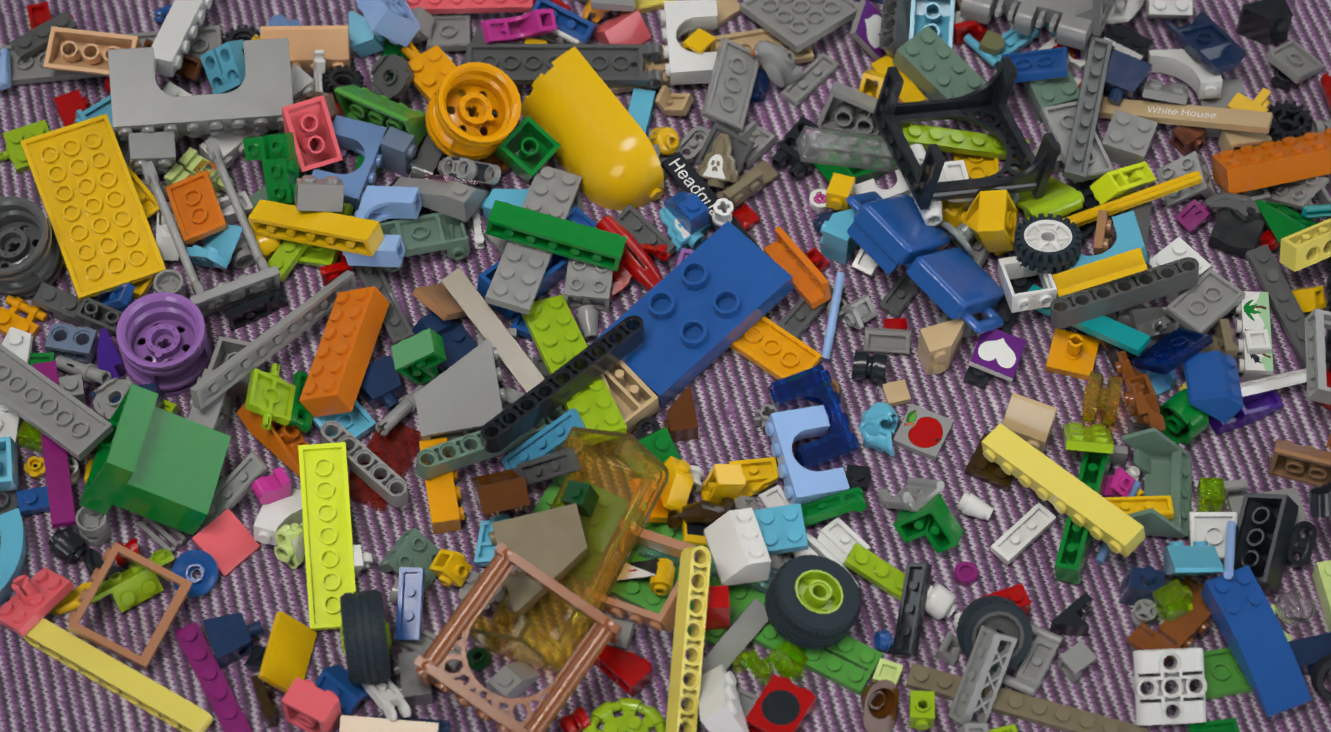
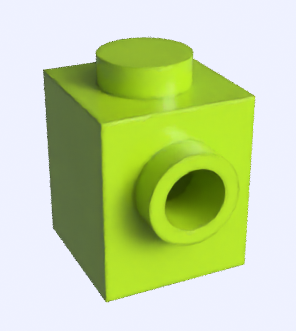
M910 690L909 728L917 730L933 728L935 721V691Z

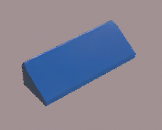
M537 0L532 9L534 11L553 8L557 29L585 44L598 28V25L549 0Z

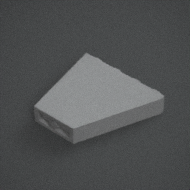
M491 339L482 342L414 394L422 441L447 437V440L450 441L480 431L488 421L504 410L501 403L506 402L504 388L499 389L498 382L502 381L500 367H495V361L499 360L497 347H492Z

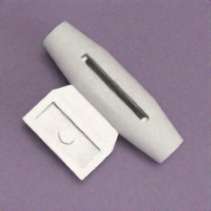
M921 144L910 145L918 163L922 167L926 155L924 147ZM964 160L945 162L938 182L969 179ZM914 198V202L927 226H936L942 222V201L931 202L929 209L920 210ZM973 198L946 201L950 203L973 201Z
M837 517L820 530L817 539L806 532L807 550L791 553L794 557L802 555L826 557L837 562L847 570L843 562L853 545L857 542L869 551L870 546Z

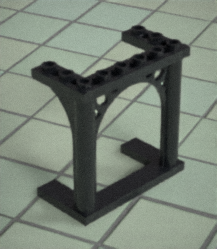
M1001 57L996 74L983 86L969 94L950 99L897 103L904 84L902 76L896 66L887 68L872 117L920 210L929 209L931 202L975 198L980 191L1007 189L1009 194L1032 192L1034 198H1043L1045 190L1049 185L1051 174L1055 169L1057 158L1061 153V146L1053 133H1046L1042 138L1036 157L1033 154L1030 144L1027 143L1022 130L1014 119V115L1006 105L1009 95L1012 93L1014 81L1018 76L1017 67L1013 64L1010 57ZM990 116L993 123L985 122L984 118ZM946 119L974 123L989 131L999 140L1005 150L1006 163L999 172L988 177L938 182L946 160L938 144H929L921 167L899 124ZM1010 167H1017L1021 173L1013 171Z

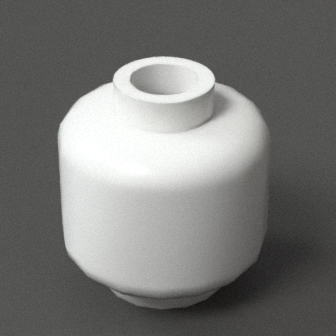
M937 584L934 587L930 585L924 611L937 620H941L944 616L950 618L957 608L954 604L956 600L955 594L941 584Z

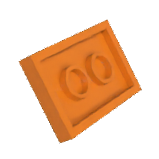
M207 170L165 187L186 245L228 228Z

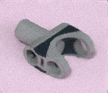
M448 156L439 161L437 167L440 176L443 178L460 179L487 185H496L501 176V169L498 165L477 162L462 157Z

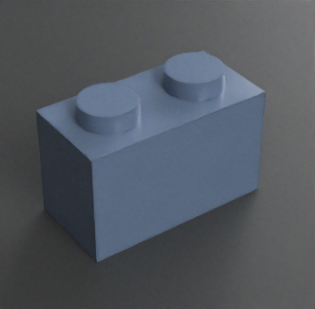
M390 126L380 142L383 168L408 177L417 157L415 137Z

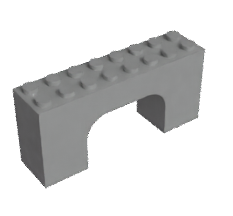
M288 38L243 41L246 70L243 83L236 90L229 93L194 96H171L159 88L153 47L108 50L112 121L117 141L120 140L123 143H128L129 133L174 131L175 139H178L179 136L198 138L203 134L222 136L224 133L233 132L235 135L245 134L246 131L266 133L273 129L284 132L281 107L294 104Z

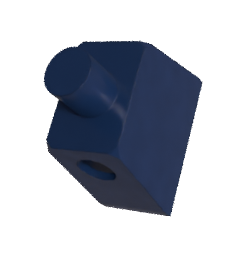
M1113 49L1104 84V89L1110 91L1107 101L1118 106L1123 97L1133 100L1149 78L1152 64Z
M391 355L367 366L359 389V393L373 409L385 406L388 412H391L399 404L398 399L403 396L402 384L395 370Z
M1151 566L1145 568L1131 567L1121 582L1119 604L1134 606L1141 599H1149L1156 604L1157 610L1164 611L1167 593L1166 572L1155 570Z
M242 613L203 620L206 634L220 669L249 655L254 649L251 638L264 634L260 620L246 625Z

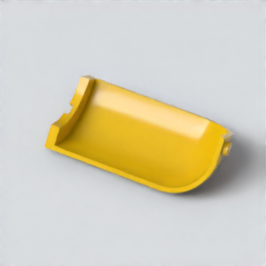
M576 47L569 49L552 62L554 66L545 75L541 73L531 85L534 88L530 96L528 95L524 98L521 116L524 119L529 116L561 145L553 156L566 172L582 176L580 190L591 202L606 209L623 211L629 204L636 209L651 201L658 200L664 194V174L650 140Z

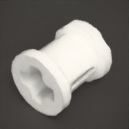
M720 198L714 203L712 220L716 225L721 227L727 221L731 223L734 209L731 201L726 198Z

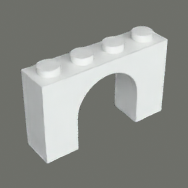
M716 0L664 1V10H660V22L665 23V28H662V41L667 42V46H663L664 59H668V63L665 64L666 77H670L671 85L709 83L717 52H703L702 54L690 52L680 46L678 39L683 34L698 28L702 30L718 29Z

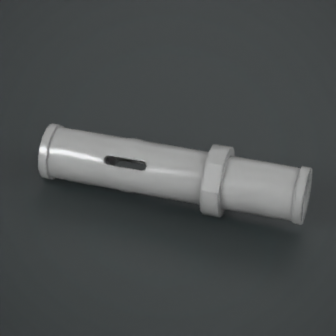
M62 355L57 356L55 359L58 370L73 375L82 374L83 380L87 382L94 381L103 384L111 379L110 372L99 369L94 364H84Z
M418 385L409 395H404L400 403L375 425L378 433L383 429L380 435L386 436L405 416L417 409L414 394L424 386Z

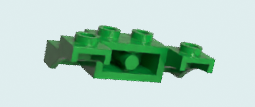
M293 132L243 138L246 161L262 160L268 201L295 205L294 192L296 179L300 178V165L297 161Z

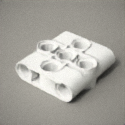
M1203 648L1133 651L1134 682L1132 688L1135 693L1136 725L1207 722L1205 699L1207 682L1204 677ZM1171 655L1174 663L1170 668H1165L1163 661L1165 657ZM1199 671V673L1182 674V672ZM1156 673V675L1139 676V674ZM1192 679H1197L1199 687L1196 691L1191 692L1189 683ZM1168 680H1173L1175 688L1172 692L1167 693L1164 688L1165 683ZM1144 681H1149L1151 685L1150 691L1142 694L1140 691L1141 684ZM1201 697V699H1184V698ZM1145 699H1157V701H1141V702H1140V700H1145ZM1174 704L1176 713L1172 717H1167L1166 708Z

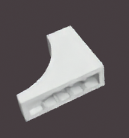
M1186 49L1149 50L1147 63L1152 64L1151 72L1163 73L1181 79L1195 91L1198 99H1218L1221 97L1223 83L1221 73L1214 74L1199 58L1195 59Z
M291 487V496L262 505L253 525L254 540L263 544L277 546L275 533L285 524L291 525L303 522L300 489Z

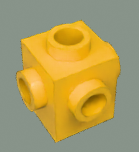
M440 549L429 569L439 577L438 581L444 586L450 587L453 585L461 587L473 567L466 561L467 558L457 551Z

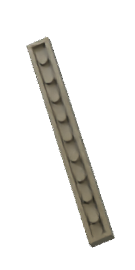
M912 663L906 688L915 691H935L936 697L954 701L962 676ZM989 686L982 689V699L988 695ZM1002 687L999 688L991 712L1062 732L1149 731V728Z

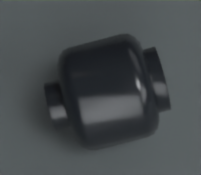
M69 528L58 529L48 542L50 553L64 563H69L73 559L78 561L85 551L82 548L84 544L83 538Z

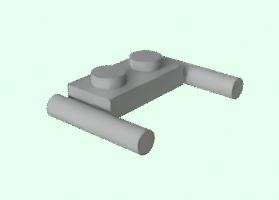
M1031 624L1032 633L1037 637L1029 653L1025 657L1016 677L1013 678L1004 674L1001 683L1034 696L1050 668L1059 646L1062 644L1063 637ZM990 671L989 674L992 676L996 672Z

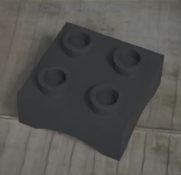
M1221 208L1210 235L1208 246L1247 259L1245 254L1247 251L1256 248L1266 220L1261 213L1259 217L1255 218L1253 213L1247 212L1248 219L1244 221L1234 211L1228 208Z

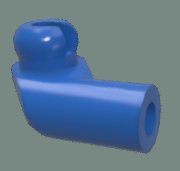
M172 5L156 9L154 21L163 23Z

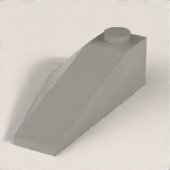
M400 177L393 185L398 187H418L423 207L464 222L468 221L489 195L487 190L455 181Z

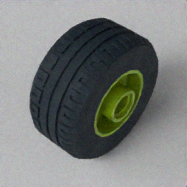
M802 555L788 560L778 570L765 594V610L773 628L788 642L807 649H826L842 641L855 623L861 610V595L853 577L840 564L822 556Z
M374 589L343 594L340 597L342 619L340 635L342 651L347 662L349 681L355 685H361L362 683L370 684V682L378 683V681L385 682L391 678L389 647L392 645L389 622L385 620L382 592Z

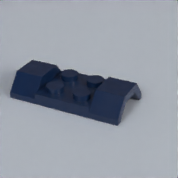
M1200 12L1192 24L1175 27L1169 20L1165 21V26L1175 34V39L1195 59L1199 58L1214 74L1235 70L1246 55V52L1205 12Z
M434 312L420 318L412 329L414 335L430 328L442 336L446 361L437 364L440 374L478 346L457 319L443 321Z

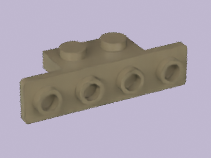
M763 160L742 175L737 183H731L717 193L716 196L719 199H728L736 208L776 179L778 172Z

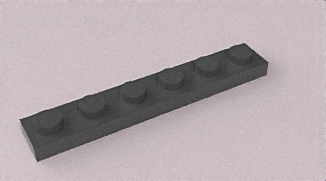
M1266 244L1247 251L1245 257L1263 291L1268 292L1269 303L1303 368H1306L1304 324L1306 317L1268 245Z

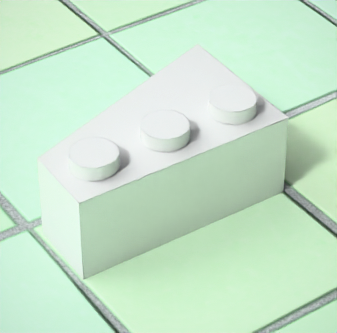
M722 664L701 675L699 695L700 721L709 732H749L736 688V678L731 671L727 672Z

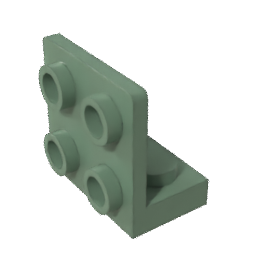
M413 528L404 531L377 567L383 573L393 570L398 575L399 567L424 568L425 592L436 578V575L429 567L440 549L419 530Z

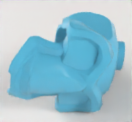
M878 402L866 410L862 415L859 429L864 438L862 446L873 448L880 453L886 452L894 457L895 451L892 444V435L897 428L898 415L895 409L888 403Z

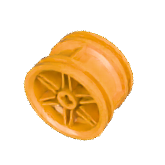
M468 62L459 65L447 74L439 88L430 98L425 114L426 129L434 144L448 156L468 158L473 161L487 158L495 153L497 148L517 125L521 114L520 94L511 78L501 69L491 64ZM457 91H463V97L459 96ZM493 111L497 113V118H494L492 115Z

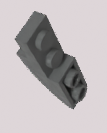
M44 282L41 283L32 301L33 305L53 313V318L81 328L90 327L93 330H97V332H101V329L106 327L109 334H116L117 323L123 313L89 297L79 301L78 297Z

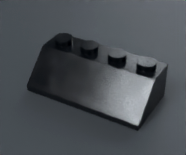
M1244 493L1236 526L1234 571L1249 565L1263 593L1278 594L1299 506L1288 495Z

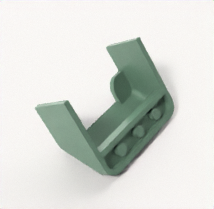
M1155 427L1123 435L1122 440L1135 449L1133 457L1135 466L1145 473L1144 496L1171 495L1174 510L1173 519L1165 518L1153 508L1127 515L1144 526L1146 536L1171 538L1189 536L1188 513L1191 512L1192 460L1189 453Z

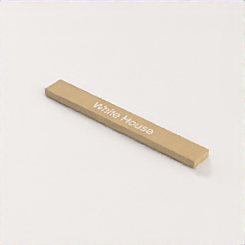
M1102 97L1098 118L1112 119L1115 109L1160 124L1269 133L1273 119L1272 112L1122 99L1120 104L1116 106L1109 103L1107 97Z

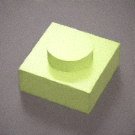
M880 658L872 682L886 679L897 685L903 665Z

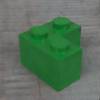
M430 328L422 330L418 334L403 339L391 346L395 370L417 385H425L438 377L437 364L446 361L442 336Z
M940 494L933 497L917 512L900 510L893 523L905 543L925 535L937 554L957 546L964 532Z

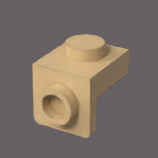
M663 85L655 102L664 116H686L694 98L690 93H672L667 85Z

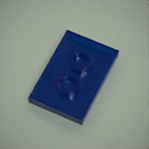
M1177 328L1140 353L1139 356L1131 360L1134 368L1167 375L1213 343L1212 335Z

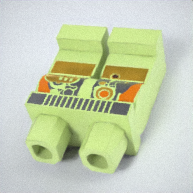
M191 147L164 176L166 186H169L207 170L217 198H222L221 194L218 193L220 190L226 192L215 164L198 155L197 151ZM230 177L233 186H235L234 180Z

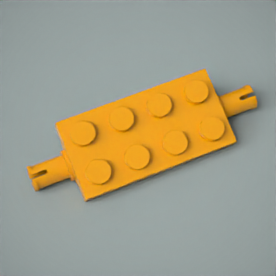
M410 42L408 44L410 48L403 46L401 52L410 60L408 63L411 71L414 73L412 84L429 102L443 79L457 66L438 45L421 54L414 44ZM457 91V94L463 97V91Z

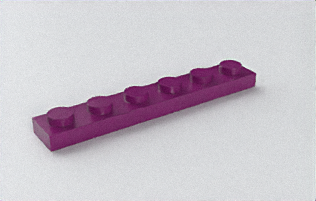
M195 621L174 631L175 637L223 731L252 732L197 622Z

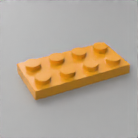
M765 316L730 346V348L793 391L822 360L820 353Z

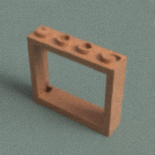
M626 523L589 588L586 597L592 603V606L602 613L608 611L616 618H628L636 625L646 624L656 632L663 630L671 633L675 625L678 580L659 614L606 595L635 544L680 558L681 552L686 547L696 545ZM695 552V553H694V560H695V562H697L698 556H697V553ZM693 577V578H692V585L695 586L696 581H695V578Z
M115 542L112 548L108 546L103 554L102 559L104 563L101 569L96 567L90 578L93 583L89 590L84 588L78 599L81 602L77 611L73 609L66 620L69 623L68 631L146 671L190 592L193 583ZM118 554L180 586L141 656L79 624Z

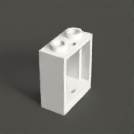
M1016 256L998 259V278L1011 313L1050 307L1051 302L1057 298V288L1052 275L1047 274V270H1043V273H1038L1037 268L1031 271L1029 270V265L1027 267L1022 266V262H1018ZM1039 275L1044 289L1014 293L1010 282L1011 279Z

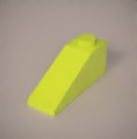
M1146 161L1107 172L1093 183L1090 188L1096 200L1100 204H1104L1133 193L1155 182L1157 179Z

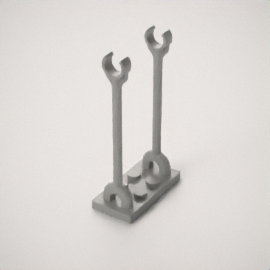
M216 138L205 141L208 147L206 151L211 162L216 166L240 226L243 228L242 231L255 259L258 272L251 275H241L235 281L229 283H219L213 289L205 291L197 277L159 185V178L152 160L141 164L146 183L152 189L192 286L194 296H191L190 300L199 308L203 318L238 306L255 297L280 288V274L277 266L269 268L266 259L262 255L223 162V155Z

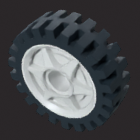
M1044 213L1039 214L1038 218L1033 215L1030 216V220L1026 218L1022 223H1019L1015 230L1014 255L1018 262H1022V266L1027 267L1029 265V270L1031 271L1037 268L1038 273H1043V270H1047V274H1052V270L1059 273L1062 268L1066 271L1070 266L1073 267L1080 258L1082 234L1079 227H1076L1074 222L1070 223L1068 218L1062 220L1061 215H1057L1054 218L1053 214L1048 213V217H1045Z

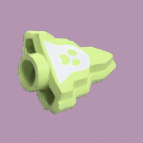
M303 522L300 524H285L275 533L277 546L274 548V553L279 560L285 562L293 570L304 561Z

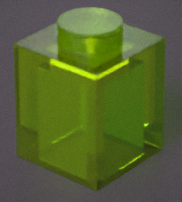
M24 420L16 435L20 447L43 453L41 432Z
M1200 477L1196 489L1197 512H1221L1225 500L1224 478Z
M1178 579L1152 592L1155 606L1167 622L1193 609L1191 601L1193 594L1187 585L1183 586Z

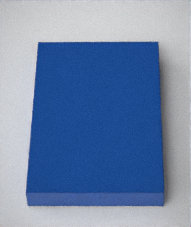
M1067 47L1002 55V57H1010L1013 64L1017 67L1018 76L1014 83L1068 76Z

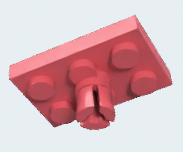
M46 567L38 571L31 580L26 575L17 577L13 581L14 584H11L16 594L0 607V624L23 637L75 588L70 580Z

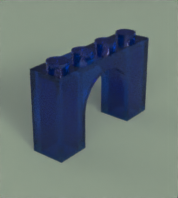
M822 364L774 381L768 387L776 409L799 401H812L825 407L830 423L828 433L820 439L798 446L794 451L798 463L808 470H814L852 456L856 453L859 446L856 435L854 433L851 434L848 427L850 425L849 418L845 412L842 413L840 408L841 400L837 391H833L830 384L832 383L831 375L828 370H824Z

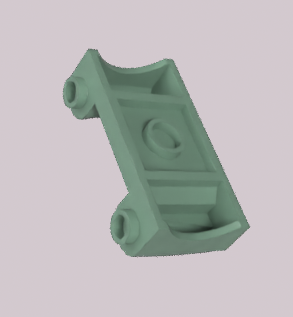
M440 212L418 216V219H400L380 223L383 234L401 235L406 250L404 257L445 249L448 257L454 260H462L470 254L469 240L464 222ZM403 260L400 267H381V269L385 272H395L403 266Z

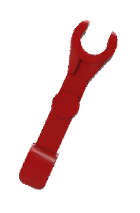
M639 243L647 254H653L663 261H666L671 255L670 252H666L667 246L664 244L651 246L647 243Z

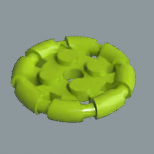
M619 698V701L612 703L607 701L598 706L590 714L591 725L582 730V732H649L652 730L665 732L666 721L652 705L649 707L644 705L642 700ZM621 710L623 716L614 718L613 712ZM638 712H639L640 714L644 715V718H643L642 721H641L640 717L636 716V715L638 714ZM599 723L604 725L603 731L596 728Z

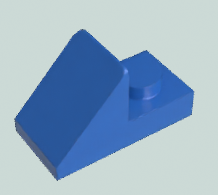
M129 282L121 284L115 290L102 294L98 302L124 312L135 301L132 296L135 286Z

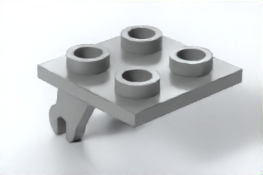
M1317 176L1280 184L1270 195V202L1302 209L1304 206H1312L1311 199L1316 195L1322 204H1331V197L1325 189V186L1330 182L1329 178ZM1323 218L1310 219V220H1312V221L1317 220V222L1320 223Z

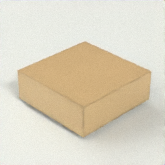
M905 379L882 384L886 402L893 407L911 402Z

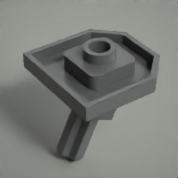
M1161 306L1129 311L1132 328L1151 336V342L1140 355L1171 351L1177 340L1173 318L1167 315Z

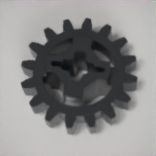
M1287 99L1284 100V104L1276 101L1275 107L1269 106L1268 112H1272L1273 119L1267 134L1273 133L1272 139L1280 138V141L1285 137L1296 138L1304 136L1305 133L1311 132L1313 126V117H1309L1310 110L1304 111V105L1297 106L1295 100L1292 104H1289Z

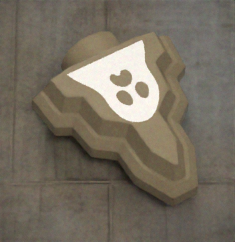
M720 133L713 143L712 151L705 155L703 164L698 165L696 172L701 178L707 179L708 186L725 188V183H737L739 181L736 160L731 155L732 143L729 134Z

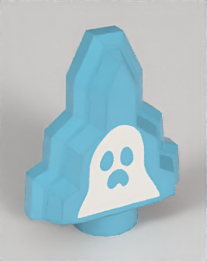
M665 206L659 210L662 224L668 228L667 235L672 240L671 242L677 246V252H681L682 248L688 249L689 247L696 250L705 241L706 237L704 234L710 227V223L690 235Z

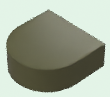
M988 30L979 45V50L993 55L999 54L1004 48V38Z

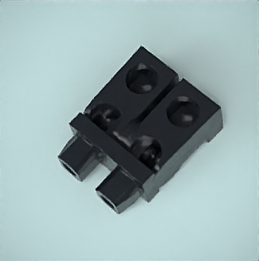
M802 116L784 136L782 141L780 140L776 145V153L772 157V165L782 169L785 164L791 166L788 169V174L796 181L802 176L808 178L812 171L817 168L815 163L825 147L836 144V137L821 127L818 130V125Z

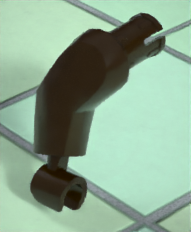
M724 497L719 504L701 500L682 506V513L677 510H671L668 513V527H680L681 519H684L686 524L703 523L709 526L725 513L733 510L735 502L730 497H726V499Z

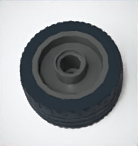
M990 595L976 599L966 606L957 623L958 643L968 659L970 658L981 625L990 627L995 631L997 630L998 633L1017 638L1006 670L1020 664L1029 653L1032 645L1033 631L1028 616L1015 602L1001 596ZM1000 641L997 649L999 653L1005 650L1008 641ZM997 663L992 665L989 671L996 672L998 669Z

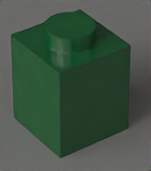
M569 480L561 502L565 506L576 503L579 515L591 518L599 495L591 484Z

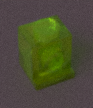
M787 640L774 647L764 659L767 663L771 661L782 676L786 678L791 677L792 679L797 678L803 673L804 669L802 667L808 661L798 646Z

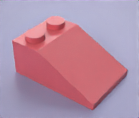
M324 95L281 107L284 132H293L297 161L300 165L299 173L343 160Z

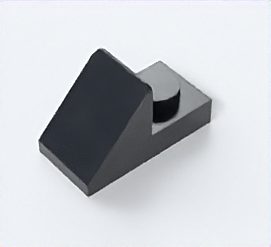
M1085 592L1052 620L1050 632L1057 635L1087 636L1089 625L1083 619L1091 612L1090 607L1093 598Z

